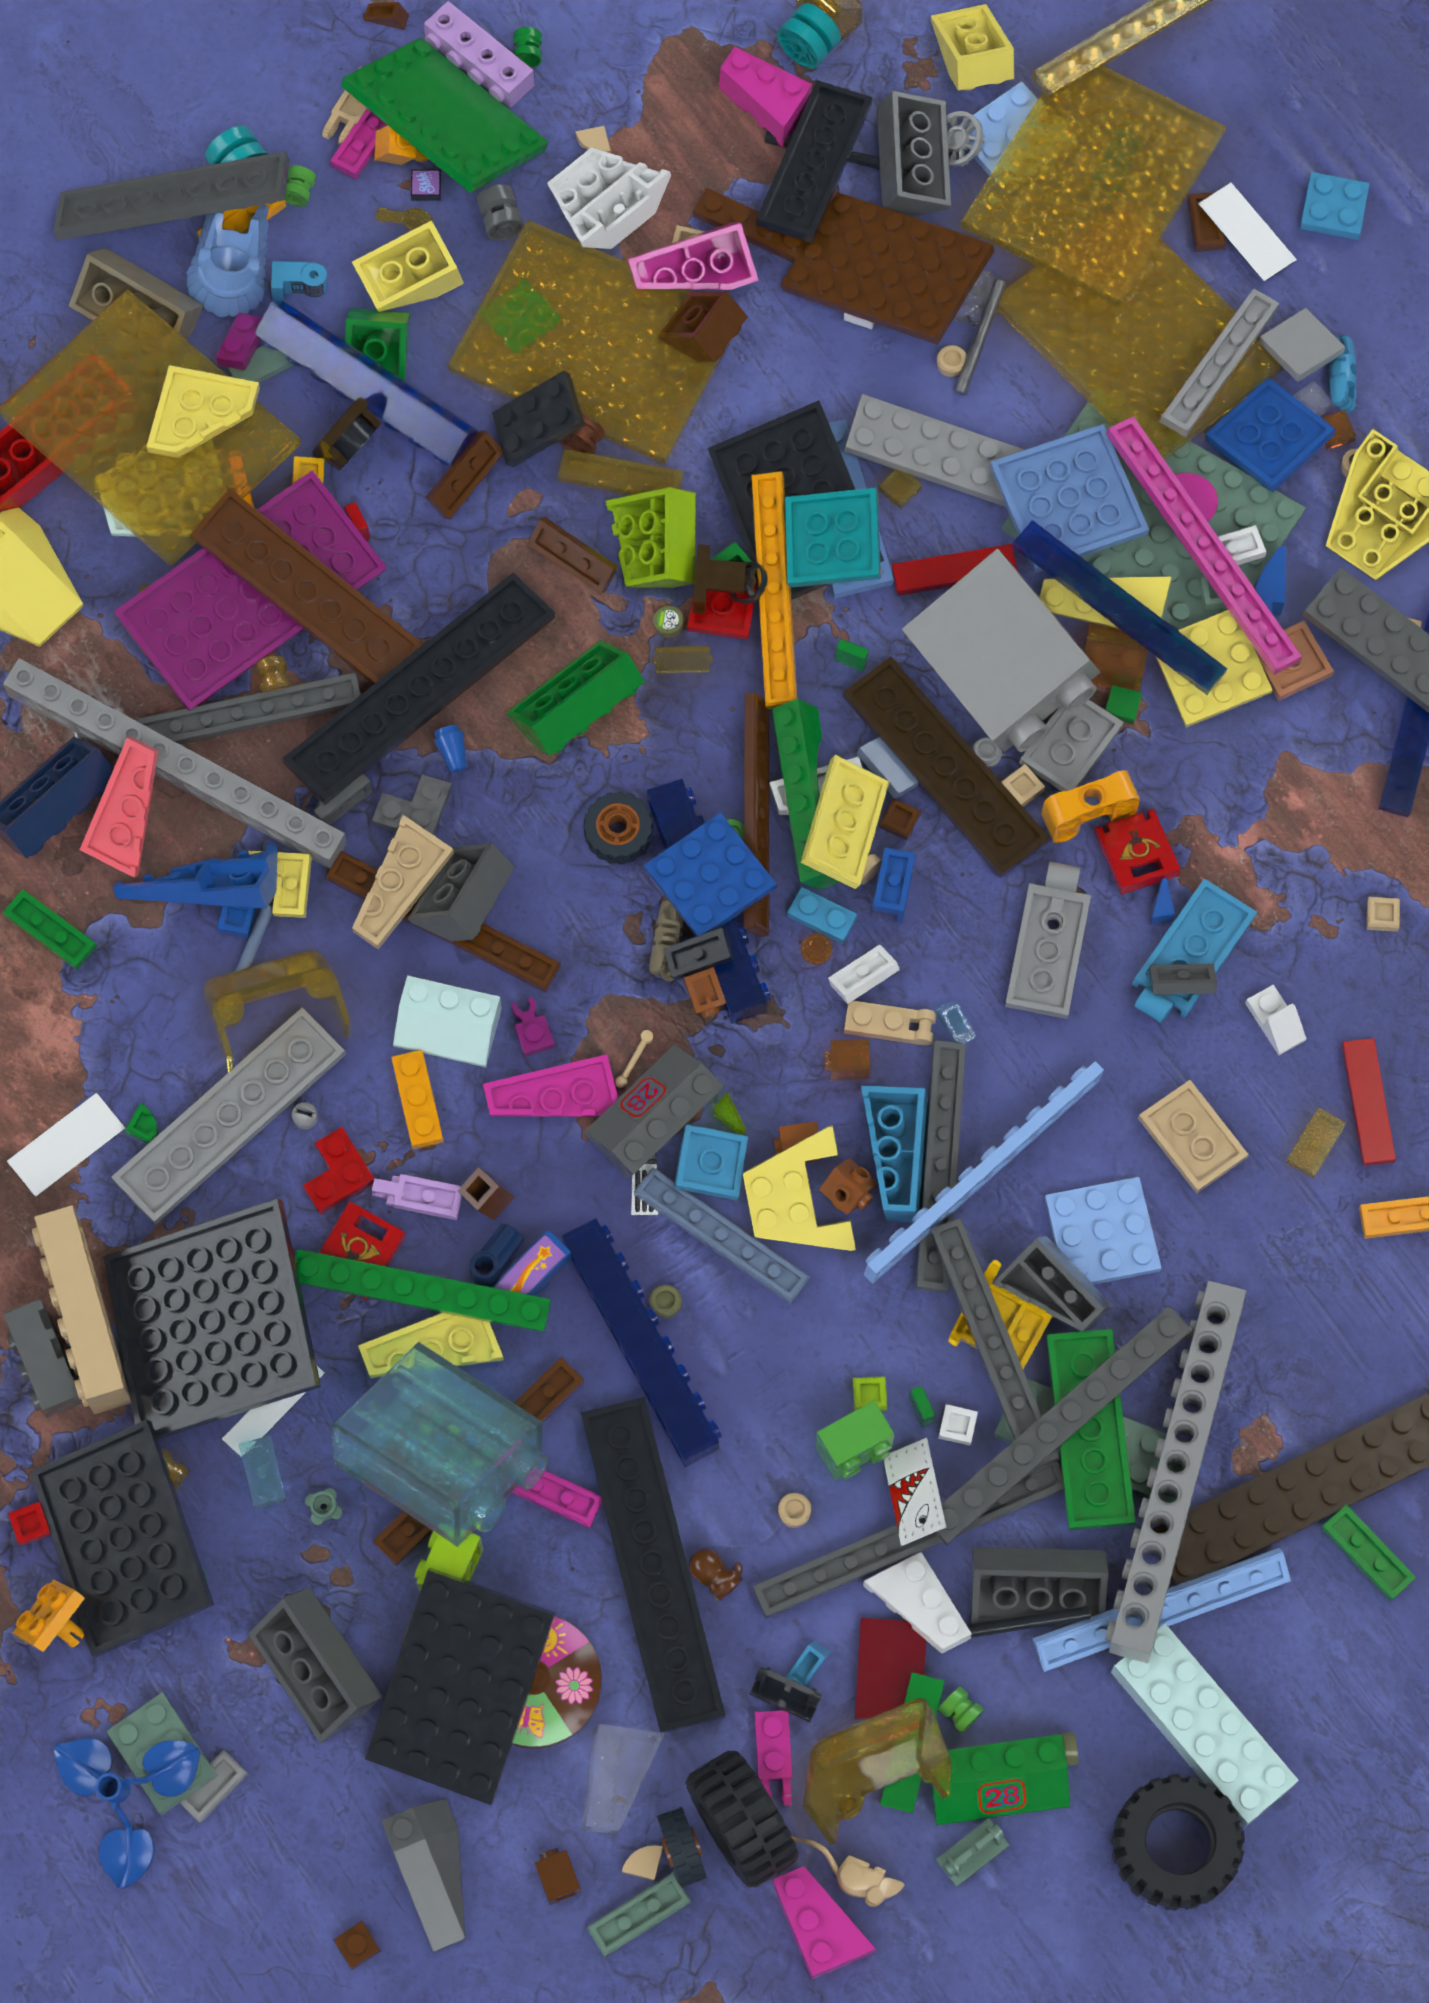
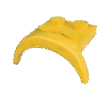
M993 1260L984 1272V1276L1022 1369H1024L1048 1326L1052 1315L1030 1302L1027 1303L1008 1290L992 1284L1002 1265L999 1261ZM961 1312L948 1338V1343L957 1347L960 1341H963L977 1349L965 1317Z

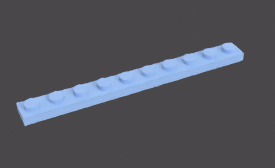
M1096 1061L1088 1068L1085 1066L1080 1067L1070 1078L1072 1082L1066 1088L1061 1085L1049 1096L1048 1100L1050 1102L1043 1108L1040 1106L1035 1107L1026 1117L1028 1122L1021 1128L1017 1125L1014 1126L1004 1136L1003 1140L1005 1142L1001 1146L989 1148L981 1157L982 1163L975 1169L972 1166L968 1167L958 1177L960 1182L952 1189L949 1186L944 1188L935 1198L936 1204L929 1210L923 1207L912 1218L914 1223L906 1230L903 1227L898 1229L889 1239L891 1244L883 1251L878 1248L871 1253L865 1261L867 1266L864 1276L874 1284L930 1233L931 1228L940 1225L1100 1081L1104 1069Z

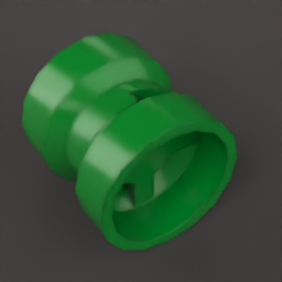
M523 27L515 30L513 33V44L516 48L513 54L530 68L539 66L542 63V51L539 49L542 45V33L540 30L532 27Z

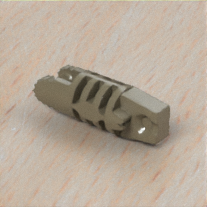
M666 900L661 904L658 919L655 923L654 946L651 950L649 972L654 975L660 974L661 978L671 982L674 979L671 978L663 948L681 942V932L684 926L681 916L671 903Z

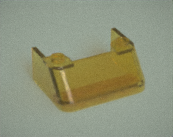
M315 950L300 952L213 977L205 984L204 1000L227 1072L233 1069V1054L224 1028L236 1025L242 1020L245 1012L244 1004L305 987L308 994L316 999L331 998L343 1038L350 1037L351 1021L337 978L323 954Z
M922 1698L915 1699L827 1736L812 1748L803 1807L830 1845L837 1842L839 1821L852 1819L860 1813L865 1794L918 1772L924 1782L933 1784L942 1799L949 1797L952 1761L934 1711L928 1702Z

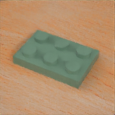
M163 1692L106 1731L136 1778L149 1775L143 1767V1757L150 1748L158 1743L178 1740L191 1743L199 1748L200 1758L195 1779L189 1789L183 1794L175 1797H166L155 1792L152 1781L141 1784L161 1815L167 1813L218 1776Z

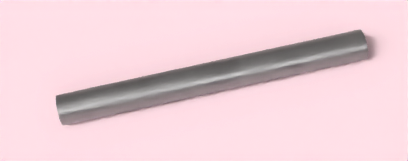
M995 279L955 388L957 394L965 396L968 391L1006 286V282Z

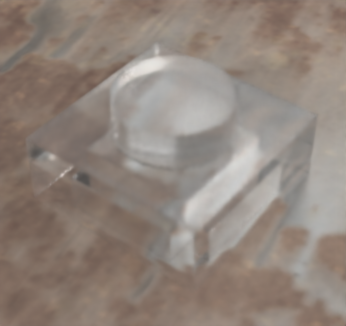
M1315 381L1292 395L1318 416L1330 410L1333 405L1331 399Z

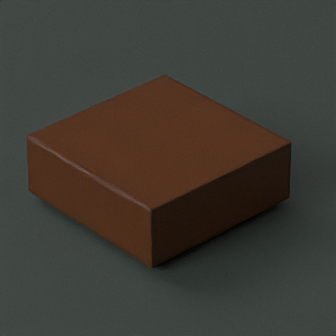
M893 798L880 822L879 828L908 841L921 816V811Z

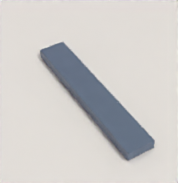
M654 1167L649 1171L634 1191L636 1197L791 1305L810 1280L807 1274L688 1191L675 1189V1182Z

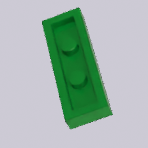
M24 889L2 912L5 918L76 971L97 948L94 941Z
M1347 1504L1322 1526L1321 1529L1390 1602L1415 1580V1575Z

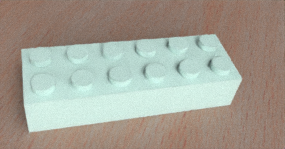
M1166 1624L1157 1630L1149 1663L1124 1657L1114 1665L1111 1671L1112 1675L1205 1785L1210 1782L1217 1787L1215 1790L1222 1797L1226 1795L1231 1800L1230 1807L1233 1812L1238 1811L1241 1818L1239 1825L1243 1829L1299 1781Z

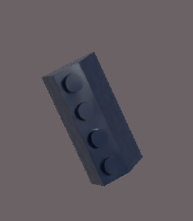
M74 736L0 802V838L16 853L26 859L42 850L44 843L49 838L61 833L66 828L68 821L75 815L86 811L90 806V802L99 794L104 793L114 768L98 748Z

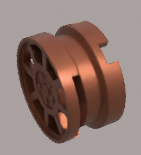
M582 413L585 426L559 442L570 451L589 457L593 456L596 452V443L601 442L605 435V430L598 422L594 425L589 421L591 417Z

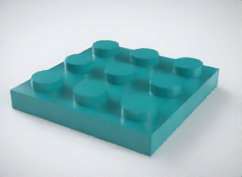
M876 488L785 497L787 584L790 588L881 579L879 506Z

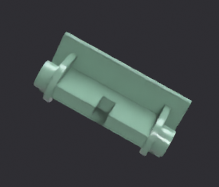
M988 1818L939 1856L936 1861L957 1887L1010 1845L1003 1837L1004 1833L997 1824L994 1825Z

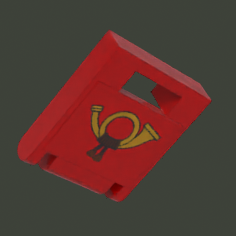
M1153 808L1147 810V820H1145L1143 813L1140 812L1106 823L1107 833H1104L1101 825L1094 827L1095 837L1121 895L1162 882L1163 878L1169 880L1180 876V866ZM1158 861L1157 871L1134 878L1131 869Z
M349 1201L319 1253L388 1267L407 1234ZM362 1217L387 1231L382 1241L358 1228ZM361 1297L362 1299H364V1300H366V1301L369 1300V1298Z

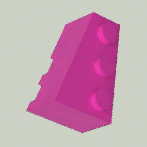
M735 46L720 67L719 89L744 112L748 111L757 120V124L762 129L766 128L776 138L778 144L783 147L785 140L791 135L800 120L812 92V84Z

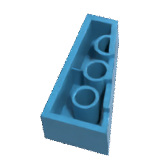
M861 1086L886 1221L914 1223L912 1218L920 1211L928 1108L925 1088Z

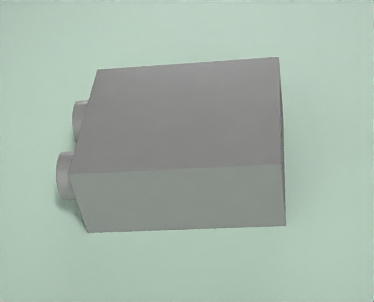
M998 548L902 628L903 632L989 738L1004 752L1013 745L1019 752L1031 748L1048 731V727L1043 722L1045 718L1061 705L1068 712L1079 708L1093 696L1097 689L1091 680L1101 673L1100 670Z

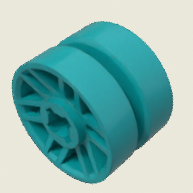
M809 3L801 4L791 15L790 19L778 29L776 34L777 40L784 52L796 63L808 69L817 68L827 57V54L841 41V33L830 16L817 6Z
M235 126L224 131L211 142L206 150L205 159L209 165L268 155V153L250 128L247 126Z

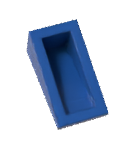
M1167 878L1162 879L1150 925L1173 921L1175 911Z

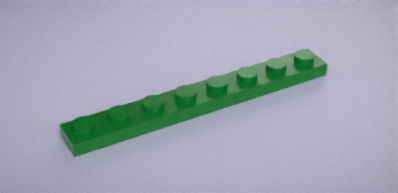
M297 1249L295 1256L300 1285L545 1333L552 1303L551 1299Z

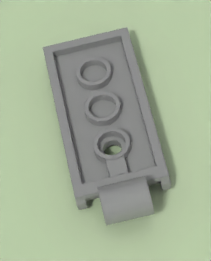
M1050 861L1045 886L1029 883L1005 1007L1068 1019L1091 899L1089 894L1076 892L1081 867ZM1049 920H1056L1059 923V927L1051 929L1048 927L1047 922Z

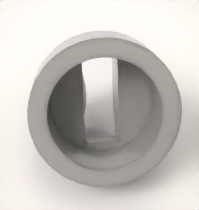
M301 1102L294 1107L292 1119L296 1127L307 1130L316 1125L318 1113L312 1104ZM301 1110L312 1113V1117L297 1112Z

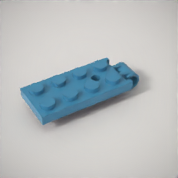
M1203 879L1134 978L1133 986L1136 988L1139 985L1145 987L1134 1007L1161 1024L1173 1006L1181 1010V1017L1186 1018L1202 994H1153L1149 976L1150 965L1214 964L1216 974L1256 917L1257 911L1208 880Z

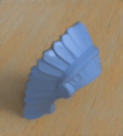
M259 205L255 215L251 218L248 234H242L233 230H223V211L216 214H206L203 223L204 230L201 231L196 255L193 256L191 261L192 266L186 272L188 276L186 286L188 287L189 297L203 304L207 312H213L218 317H226L228 315L234 317L238 313L247 314L249 310H256L259 301H262L264 291L267 289L264 279L267 277L265 255L267 253L266 240L268 238L269 223L266 218L269 206Z

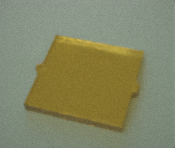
M710 646L655 647V656L652 657L653 664H656V673L710 672V663L713 662V655H710Z

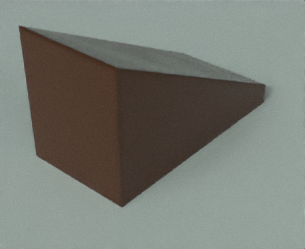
M399 2L368 4L363 19L367 22L405 30L409 14Z

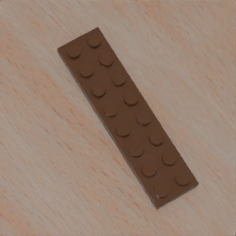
M228 488L190 534L191 539L373 685L423 645L422 642L230 488Z

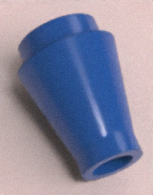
M449 725L434 732L436 736L434 743L448 765L450 773H457L467 769L463 731L459 730L458 725Z

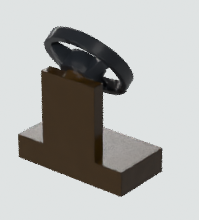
M698 544L693 613L705 614L707 591L730 592L731 597L741 604L755 602L760 598L767 586L768 577L766 570L756 562L710 560V545ZM759 568L761 572V583L758 590L755 592L753 589L756 583L754 575L757 569ZM745 591L751 596L747 599H739L736 593L744 594Z

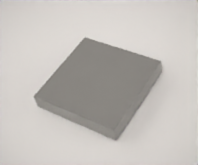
M1307 308L1261 335L1259 339V344L1297 382L1339 357L1345 350V346Z

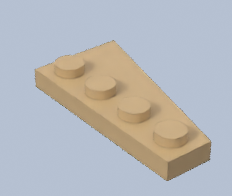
M404 815L399 822L396 835L392 838L387 849L388 852L383 864L378 869L375 882L370 892H368L352 927L353 933L378 950L454 854L452 847Z

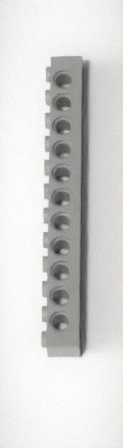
M20 658L3 683L9 697L117 755H120L128 737H133L159 750L155 770L156 776L302 854H310L313 861L328 869L332 867L340 852L347 845L345 833Z
M1208 1281L1206 1291L1199 1290L1195 1309L1200 1310L1198 1320L1191 1319L1189 1326L1191 1332L1187 1335L1188 1339H1192L1190 1350L1183 1349L1179 1368L1184 1369L1182 1379L1175 1378L1171 1397L1176 1398L1174 1409L1167 1408L1163 1427L1168 1428L1166 1439L1159 1437L1155 1457L1160 1458L1158 1469L1151 1467L1146 1487L1152 1488L1149 1499L1143 1498L1138 1515V1517L1144 1518L1142 1528L1134 1529L1130 1547L1136 1549L1133 1560L1126 1559L1122 1578L1127 1579L1125 1591L1118 1589L1113 1609L1119 1610L1117 1621L1110 1620L1105 1640L1111 1642L1109 1653L1149 1663L1242 1313L1246 1290ZM1210 1316H1218L1223 1320V1322L1220 1324H1213L1207 1318ZM1203 1345H1210L1216 1351L1213 1353H1204L1200 1350L1199 1347ZM1201 1374L1208 1380L1204 1383H1198L1192 1379V1376ZM1195 1404L1200 1410L1191 1413L1186 1411L1183 1406ZM1185 1433L1192 1440L1183 1443L1178 1441L1175 1436ZM1172 1463L1180 1464L1184 1468V1470L1182 1472L1175 1473L1170 1471L1167 1466ZM1169 1493L1176 1500L1172 1503H1165L1159 1496ZM1158 1523L1163 1524L1167 1527L1168 1531L1162 1534L1156 1533L1151 1529V1526ZM1147 1554H1154L1160 1561L1156 1564H1148L1142 1557ZM1138 1585H1146L1152 1592L1148 1595H1140L1134 1588ZM1135 1615L1140 1617L1144 1623L1140 1626H1131L1127 1623L1126 1618Z

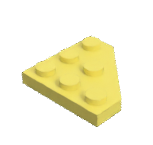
M169 365L146 446L147 451L179 458L252 416L260 389L259 382Z

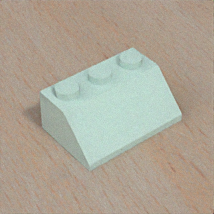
M407 976L399 1004L393 1046L411 1051L422 1050L424 1054L486 1068L502 1010L500 997Z

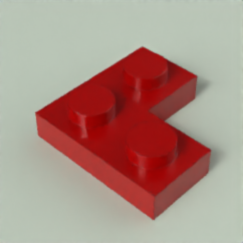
M343 1127L315 1142V1146L329 1170L305 1183L303 1188L321 1215L372 1185L374 1177Z

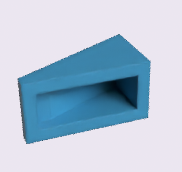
M814 1640L807 1646L786 1678L806 1686L831 1652Z

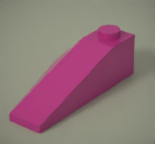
M741 222L720 226L627 259L637 289L732 290L759 281Z

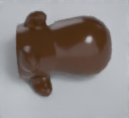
M702 1548L690 1558L689 1571L705 1587H709L710 1592L715 1595L719 1602L743 1581L741 1577L742 1564L737 1562L732 1569L728 1568L722 1557L713 1548Z

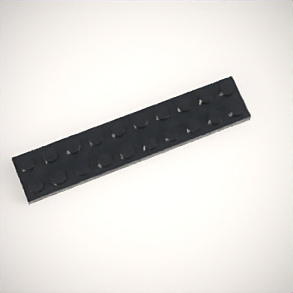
M513 572L284 756L283 764L326 805L355 779L367 772L555 619V612Z
M645 1397L581 1412L660 1734L726 1718Z

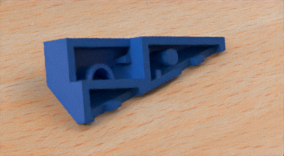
M269 844L266 846V851L252 855L249 854L248 850L240 851L238 854L239 858L219 860L216 857L171 868L170 875L154 878L152 874L143 875V881L138 883L123 884L122 881L116 882L113 890L117 899L266 909L277 890L278 850L276 844Z

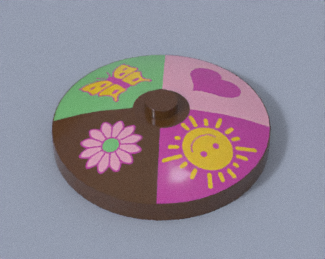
M555 1616L513 1746L527 1749H542L561 1744L575 1736L586 1726L599 1703L602 1689V1674L596 1651L588 1638L577 1627Z

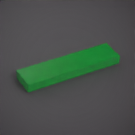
M911 1673L880 1801L881 1806L913 1813L944 1680Z

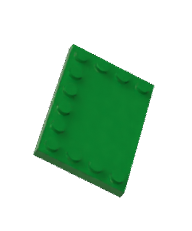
M421 37L343 77L341 84L343 89L470 193L546 151L549 143L536 130L527 125Z

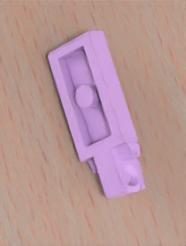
M403 1174L392 1176L391 1181L375 1178L372 1187V1196L387 1199L386 1205L456 1221L462 1200V1195L458 1192L461 1186Z

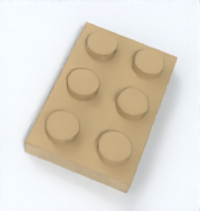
M1191 1080L1142 1112L1138 1117L1142 1125L1196 1194L1248 1158L1249 1154Z

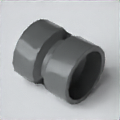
M498 184L490 186L478 194L476 197L477 204L483 217L487 237L490 240H508L523 231L524 222L520 210L517 208V200L511 186Z

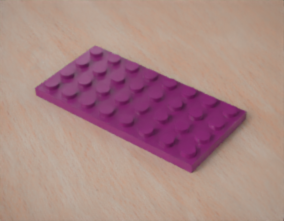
M313 470L257 509L357 591L387 569ZM204 548L114 611V615L189 711L202 704L304 630V628Z

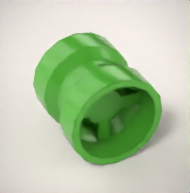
M298 165L289 167L285 193L286 203L296 207L308 205L311 197L309 191L314 187L317 179L313 171Z
M959 1686L939 1706L938 1711L944 1717H951L954 1721V1727L962 1734L981 1716L985 1709L978 1702L969 1700L968 1692L962 1686Z

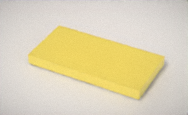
M834 755L829 762L800 863L854 889L860 886L889 781Z

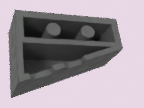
M1047 1236L1036 1238L992 1283L1019 1296L1020 1299L1027 1303L1030 1302L1045 1310L1046 1313L1082 1332L1092 1329L1114 1307Z
M41 1299L4 1313L3 1315L10 1329V1333L7 1334L13 1352L18 1351L22 1362L18 1363L24 1381L30 1380L34 1389L29 1394L36 1411L42 1409L48 1418L82 1404V1400L79 1399L75 1387V1378L54 1324Z

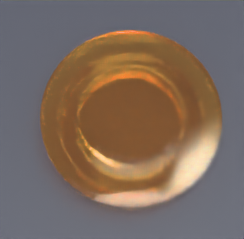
M811 934L801 944V955L806 962L813 965H821L830 959L832 944L822 934Z

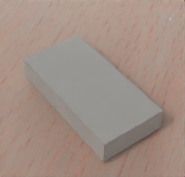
M225 1750L210 1763L218 1776L180 1803L200 1824L248 1775Z

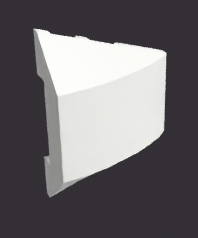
M590 148L547 184L582 247L612 249L656 213L670 180L671 173L664 169L660 172L648 169L647 165L641 162L637 165L625 162L621 156Z

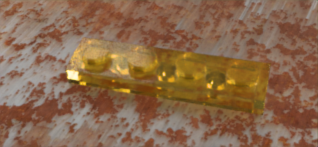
M564 449L558 481L635 495L667 487L681 490L684 473L680 470Z

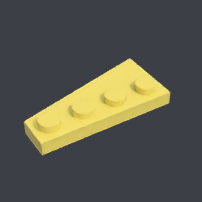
M1172 577L1044 579L1039 598L1053 615L1157 638Z
M446 1313L438 1314L358 1345L370 1378L504 1360L490 1322Z

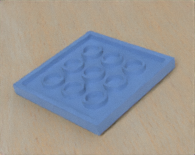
M1104 424L990 462V470L1034 573L1146 536L1149 533L1148 525L1114 446L1106 435L1107 430Z

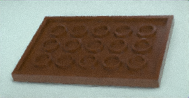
M837 192L826 210L813 243H806L780 285L782 290L789 294L938 345L995 250L992 243Z

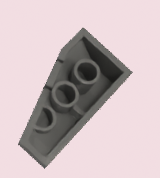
M442 1799L414 1806L381 1820L433 1952L465 1940L459 1830L447 1800Z

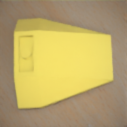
M1372 429L1354 454L1325 546L1376 581L1429 543V471L1400 452L1398 445Z
M17 507L0 512V631L41 647L84 605L40 525Z

